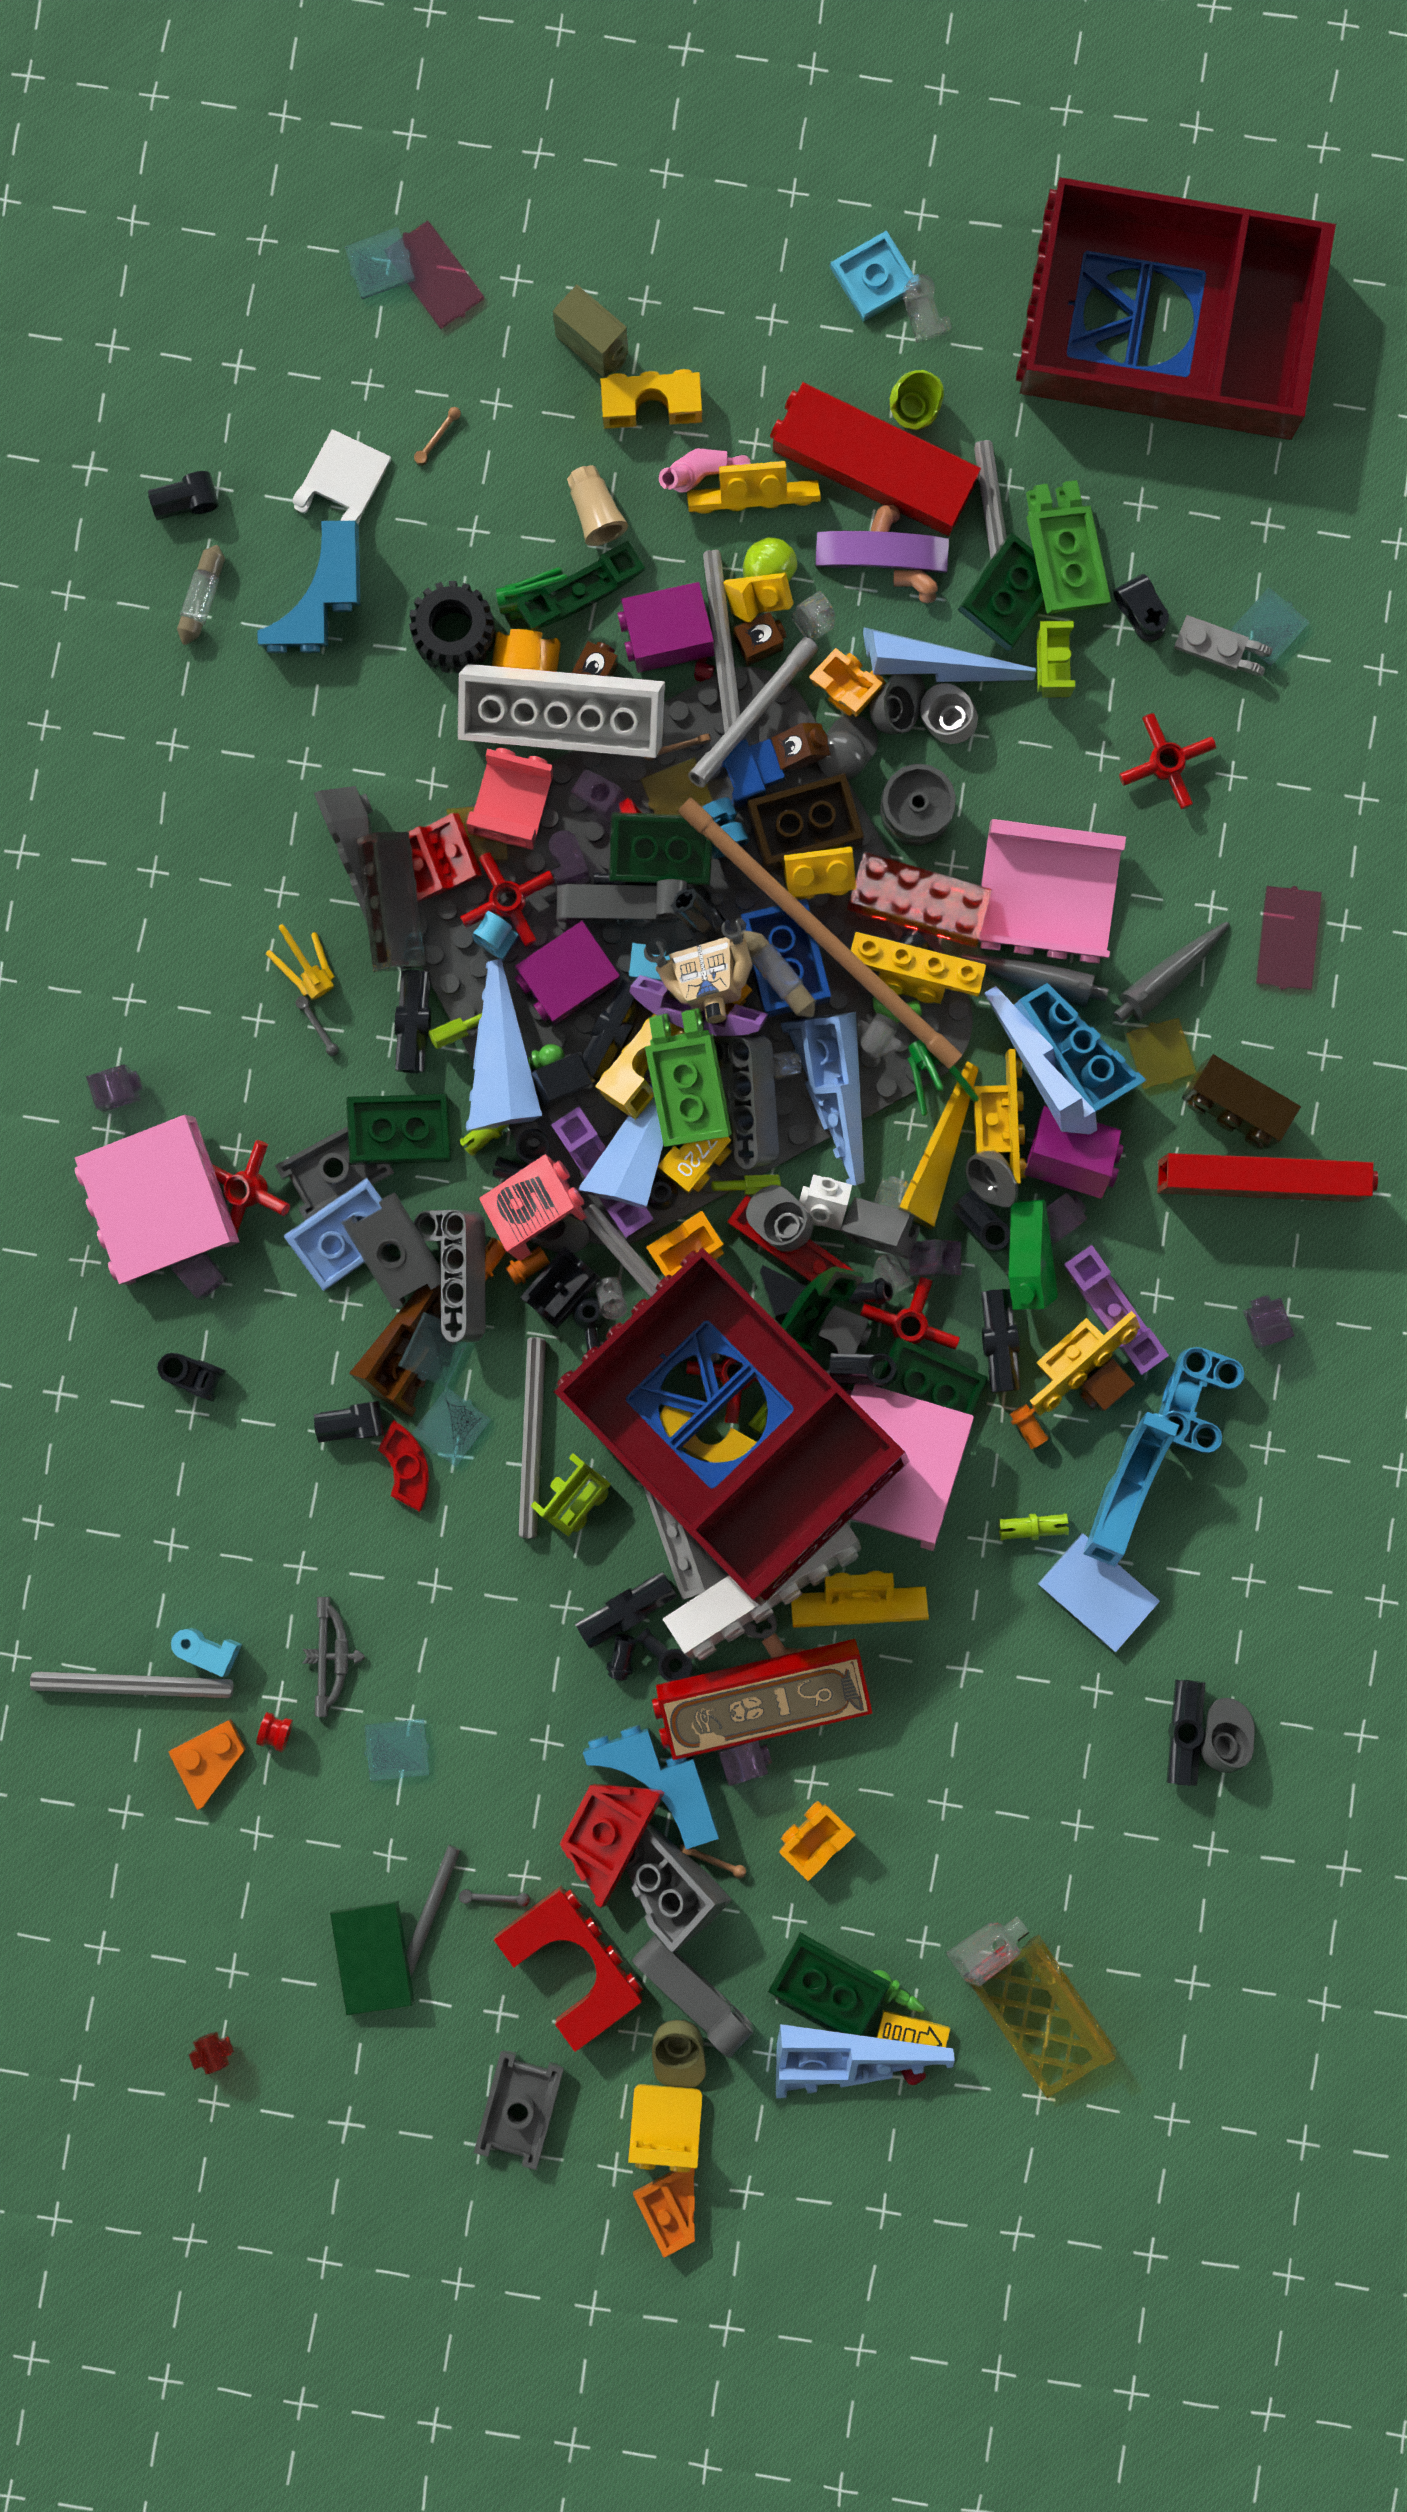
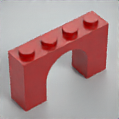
M561 1885L498 1932L493 1940L513 1968L545 1944L558 1940L574 1942L582 1946L590 1954L596 1968L595 1984L586 1996L559 2015L555 2021L558 2030L574 2052H576L642 2002L640 1992L643 1990V1987L632 1972L627 1975L619 1964L623 1960L617 1950L612 1945L606 1947L599 1936L603 1933L592 1917L586 1920L579 1910L582 1903L571 1889L566 1892Z

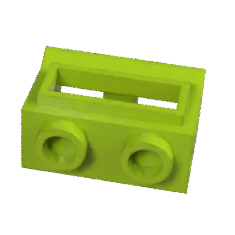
M1040 621V630L1036 636L1038 692H1042V698L1071 697L1074 691L1075 680L1070 678L1071 651L1069 635L1074 628V621Z
M572 1453L569 1459L578 1467L566 1482L560 1477H556L551 1482L550 1487L556 1492V1495L548 1505L543 1508L536 1501L531 1504V1507L541 1517L568 1537L573 1531L578 1532L585 1526L587 1522L586 1515L594 1505L598 1506L605 1501L609 1492L608 1487L611 1485L601 1474L574 1453ZM589 1479H592L589 1482V1484L585 1487V1489L581 1492V1494L577 1497V1499L573 1502V1504L569 1507V1509L565 1512V1514L561 1517V1519H559V1516L563 1513V1511L567 1508V1506L571 1503V1501L575 1498V1496L579 1493V1491L583 1488Z

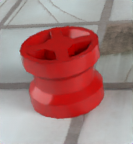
M266 1712L258 1732L256 1745L264 1747L268 1744L274 1746L276 1751L283 1753L292 1730L293 1720L288 1718L280 1720L275 1718L274 1714Z

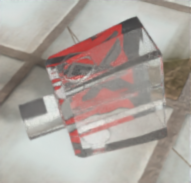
M1015 1917L1004 1926L999 1923L990 1922L946 1952V1955L965 1982L981 1986L1021 1954L1016 1943L1028 1935L1029 1932L1018 1917ZM996 1941V1948L993 1951L992 1946L993 1943Z

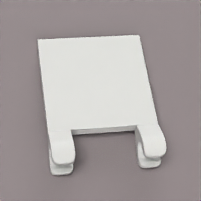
M332 429L304 483L293 497L294 509L305 514L316 493L348 509L341 518V521H356L359 525L362 514L391 462V457Z

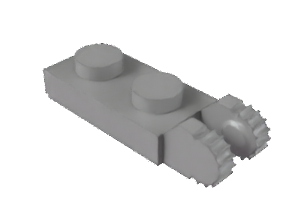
M1186 615L1174 646L1176 650L1234 671L1238 669L1261 677L1264 674L1265 668L1258 663L1242 660V654L1244 650H1247L1262 657H1270L1273 651L1271 647L1265 644L1248 640L1249 637Z

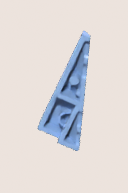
M865 627L863 630L867 657H871L873 675L935 673L936 682L1034 680L1036 668Z
M502 959L486 963V969L488 970L486 986L482 993V1000L484 1002L482 1017L478 1025L473 1065L475 1075L473 1089L469 1097L471 1107L469 1119L466 1122L467 1131L493 1129L501 1125L532 1122L542 1116Z
M996 986L986 991L985 996L1061 1131L1092 1134L1097 1131L1095 1110L1056 1069L1052 1045Z
M856 1012L830 1014L781 1023L783 1033H789L795 1047V1051L792 1052L794 1059L801 1062L808 1078L805 1085L824 1130L830 1131L836 1145V1148L833 1149L836 1159L841 1158L849 1178L845 1180L846 1183L851 1185L865 1183Z
M654 1097L636 1120L628 1115L612 1141L579 1186L578 1191L606 1200H616L642 1209L647 1206L663 1147Z
M780 2024L776 2053V2098H786L787 2091L806 2088L807 2093L817 2092L819 2085L840 2084V2087H847L893 2078V2072L912 2069L914 2074L924 2072V2066L946 2065L947 2068H952L955 2061L953 2048Z

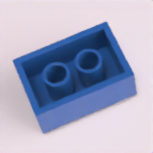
M807 898L798 900L810 912ZM778 905L741 914V919L746 923L745 931L763 934L770 943L761 954L751 959L753 964L752 971L762 1011L768 1014L767 1018L793 1012L784 998L801 984L804 985L816 1000L815 1006L829 1003L831 994L818 943Z

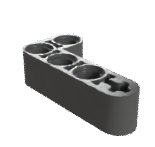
M666 879L657 881V886L559 885L557 886L556 920L564 923H579L583 921V923L684 924L676 916L670 905L679 891L682 889L688 890L687 882Z
M760 1034L714 1037L719 1068H729L735 1160L744 1169L771 1165L777 1160L779 1154L771 1042L766 1036Z
M422 1211L414 1219V1225L423 1240L441 1242L442 1334L450 1342H477L483 1337L486 1328L484 1219L481 1214L475 1211Z
M656 1934L632 1959V1962L643 1974L707 2032L710 2042L727 2058L730 2059L754 2033L753 2025L749 2019L676 1951L672 1953Z

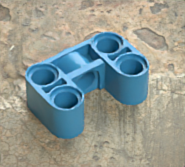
M1200 1347L1186 1349L1179 1354L1173 1373L1166 1385L1158 1413L1167 1418L1174 1417L1180 1423V1430L1172 1444L1198 1453H1210L1219 1448L1222 1443L1220 1429L1213 1423L1196 1418L1197 1412L1194 1411L1201 1390L1207 1385L1226 1390L1241 1384L1244 1379V1370L1238 1361ZM1191 1353L1201 1358L1202 1367L1198 1372H1193L1187 1367L1186 1361ZM1223 1365L1231 1367L1234 1373L1232 1381L1228 1384L1222 1382L1218 1375L1219 1369ZM1202 1428L1209 1430L1212 1435V1441L1207 1447L1200 1446L1196 1439L1197 1433Z

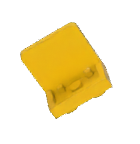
M852 847L784 855V875L787 890L797 899H811L815 895L825 893L843 895L849 890H856Z
M637 2085L634 2089L628 2163H635L636 2168L645 2170L655 2169L656 2165L669 2166V2170L674 2172H689L690 2168H697L702 2092L696 2088Z

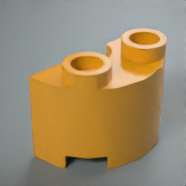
M510 629V635H504L498 631L495 635L492 666L557 672L561 642L557 638L552 640L542 639V632Z
M836 648L809 676L815 687L819 686L830 696L827 700L846 715L851 716L854 714L855 717L864 710L875 695L886 685L885 680L880 675H873V670L870 673L860 670L863 665L851 653L844 655Z
M700 1211L682 1223L678 1228L646 1247L664 1276L669 1274L673 1276L682 1267L680 1265L681 1261L690 1252H698L702 1247L715 1260L724 1255L721 1249L724 1244L703 1211Z
M819 1801L815 1802L804 1814L807 1820L799 1828L793 1824L780 1838L785 1844L779 1853L807 1881L856 1835L826 1804L822 1805Z

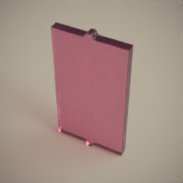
M426 221L410 233H403L402 239L384 251L385 255L440 329L459 316L465 317L466 311L484 300L481 291L429 221Z
M1292 886L1291 888L1266 887L1256 976L1257 984L1280 986L1281 990L1287 987L1312 989L1322 892L1298 890L1297 886Z

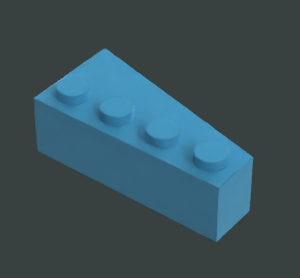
M1048 983L1019 999L1014 1004L1024 1017L1052 1045L1056 1069L1095 1112L1103 1109L1146 1081L1139 1072L1136 1073L1125 1062L1126 1059L1117 1050L1114 1052L1100 1038L1101 1035L1093 1027L1090 1028L1078 1016L1079 1013Z

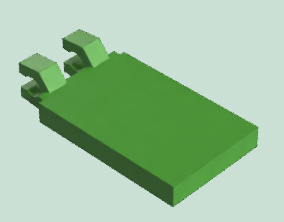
M1077 480L1066 481L1062 484V487L1055 489L1059 506L1052 508L1048 484L1035 485L1033 490L1026 492L1028 508L1030 510L1026 518L1047 614L1101 607L1111 603L1091 505H1082Z
M700 1008L681 1012L685 1034L671 1036L668 1013L649 1018L652 1039H650V1045L645 1046L664 1147L732 1135L714 1036L709 1033V1030H703L704 1023Z

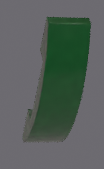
M626 541L601 554L598 561L568 576L566 581L551 585L548 588L532 591L515 600V604L531 630L540 629L563 620L600 601L645 570V566L630 542Z
M838 1267L827 1269L818 1275L798 1296L788 1311L781 1327L811 1356L814 1350L810 1340L838 1300L848 1302L863 1280V1274Z

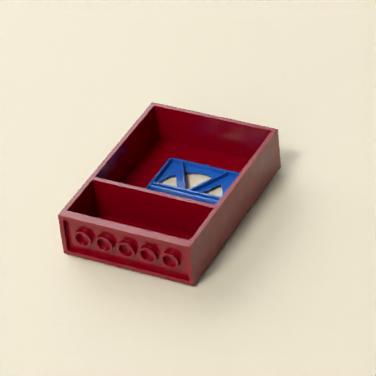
M1059 177L1056 189L1049 190L1043 215V229L1037 250L1038 259L1032 279L1033 289L1028 303L1027 323L1021 343L1022 353L1015 381L1021 382L1019 394L1292 440L1305 417L1336 224ZM1139 269L1135 301L1111 283L1107 276L1122 270ZM1154 271L1168 277L1184 291L1193 310L1194 324L1189 341L1177 355L1163 363L1141 367L1137 366ZM1093 288H1097L1131 316L1087 331L1083 319L1085 301ZM1130 331L1124 363L1110 359L1095 346L1100 341Z
M702 1247L698 1252H690L681 1261L680 1265L682 1267L673 1276L670 1274L665 1276L657 1284V1292L648 1300L644 1298L639 1301L631 1310L633 1315L624 1324L619 1322L613 1326L606 1335L608 1339L599 1348L594 1346L586 1352L581 1359L583 1363L574 1372L572 1370L566 1372L558 1380L557 1385L559 1387L553 1392L756 1603L762 1606L910 1461L906 1452ZM712 1354L728 1356L744 1365L720 1390L711 1359ZM691 1356H696L698 1359L707 1402L661 1389L669 1372L677 1364ZM756 1376L766 1396L768 1416L766 1427L760 1440L746 1454L735 1460L714 1463L696 1459L680 1450ZM666 1405L695 1414L669 1437L660 1419L659 1406Z

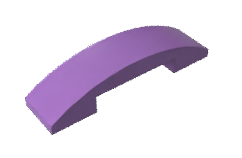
M877 531L817 532L815 567L848 568L849 566L947 573L949 538Z
M639 975L630 987L629 992L644 1007L655 1015L668 1013L670 1023L684 1028L681 1012L693 1008L688 1004H682L677 999L669 997L670 992L666 989L663 982ZM735 1004L730 1013L726 1014L727 1019L725 1021L712 1024L707 1022L705 1010L701 1011L704 1023L703 1030H709L710 1034L718 1036H738L758 1032L768 1015Z
M577 1107L551 1124V1126L586 1178L606 1147L581 1108ZM598 1197L625 1238L653 1220L646 1207L642 1209L616 1200H606Z
M1092 1245L1064 1264L1078 1290L1107 1332L1131 1311L1136 1315L1140 1325L1137 1335L1131 1342L1126 1345L1121 1344L1119 1348L1140 1375H1143L1169 1356L1150 1328L1146 1327L1110 1275L1111 1271Z

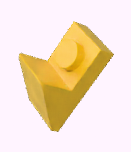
M786 573L728 579L723 582L731 614L746 622H752L758 613L788 610L794 604Z

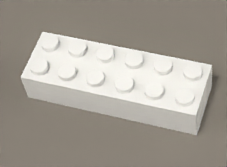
M467 664L459 673L458 740L656 758L662 748L665 681Z
M846 1523L762 1606L756 1603L729 1575L664 1617L663 1621L684 1654L691 1658V1660L697 1657L701 1661L717 1650L714 1645L724 1639L730 1642L745 1632L742 1626L746 1623H750L753 1620L759 1623L774 1613L771 1609L782 1601L785 1605L789 1604L802 1595L801 1588L809 1583L816 1586L823 1582L826 1576H830L828 1572L830 1569L838 1564L841 1567H845L859 1557L857 1552L862 1549L859 1540L848 1523Z

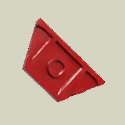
M602 1784L589 1786L559 1845L567 1858L574 1863L575 1871L581 1881L585 1880L596 1897L593 1901L598 1907L606 1906L665 1793L662 1790Z

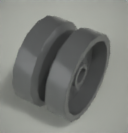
M913 764L902 767L890 777L883 790L880 805V817L883 827L893 839L904 845L922 846L933 843L944 834L954 814L956 795L953 785L942 771L931 765ZM912 802H915L917 806L923 804V807L916 808L913 806Z

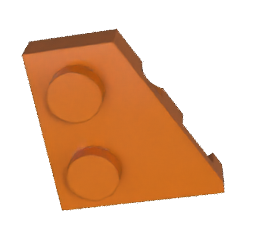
M230 1719L168 1751L197 1810L206 1805L211 1795L223 1782L246 1748Z
M690 2168L689 2172L671 2171L632 2192L664 2258L695 2242V2168Z

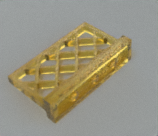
M1038 1934L1027 1941V1945L1009 1955L1008 1958L1021 1953L991 1977L1005 1981L1002 1998L988 1995L982 1985H970L1046 2098H1049L1101 2064L1105 2066L1115 2060L1116 2048ZM1025 1957L1033 1968L1031 1980L1010 1976L1012 1964ZM1008 1967L1007 1975L999 1973ZM1036 1974L1042 1982L1034 1981ZM1009 1982L1029 1986L1026 2003L1006 1999ZM1033 1987L1048 1990L1052 1996L1050 2009L1030 2004ZM1055 2002L1061 2011L1054 2010ZM994 2003L1001 2004L1000 2012L998 2011ZM1005 2005L1025 2010L1021 2027L1006 2023L1002 2017ZM1028 2011L1049 2015L1045 2032L1025 2028ZM1052 2016L1068 2020L1071 2025L1069 2037L1049 2033ZM1013 2032L1020 2033L1019 2041ZM1074 2032H1076L1080 2040L1073 2039ZM1024 2034L1044 2039L1041 2056L1027 2053L1022 2047ZM1048 2040L1068 2044L1065 2061L1045 2057ZM1072 2045L1087 2048L1093 2059L1084 2065L1069 2062ZM1033 2061L1039 2062L1038 2069L1033 2063ZM1043 2063L1063 2067L1061 2079L1049 2086L1041 2075ZM1067 2068L1074 2070L1073 2072L1066 2075Z

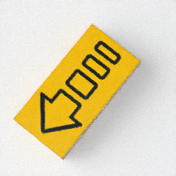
M883 2010L876 2038L946 2047L950 2027Z

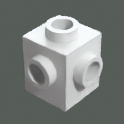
M813 1175L810 1188L803 1186L799 1202L810 1213L814 1225L840 1230L852 1185L829 1177Z

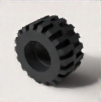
M449 581V586L443 587L442 582L435 584L436 590L431 591L428 587L423 591L424 598L417 597L414 605L416 609L411 610L409 616L411 619L409 624L410 632L419 655L423 660L427 659L431 667L435 669L437 666H440L441 671L449 673L450 668H454L456 673H460L463 670L462 667H465L467 664L476 665L475 662L478 659L483 662L487 658L486 651L492 650V639L495 638L494 620L487 600H483L482 594L477 589L473 592L471 586L464 582L462 587H458L457 581ZM450 613L463 614L472 621L469 633L461 640L455 642L440 640L433 633L437 621Z

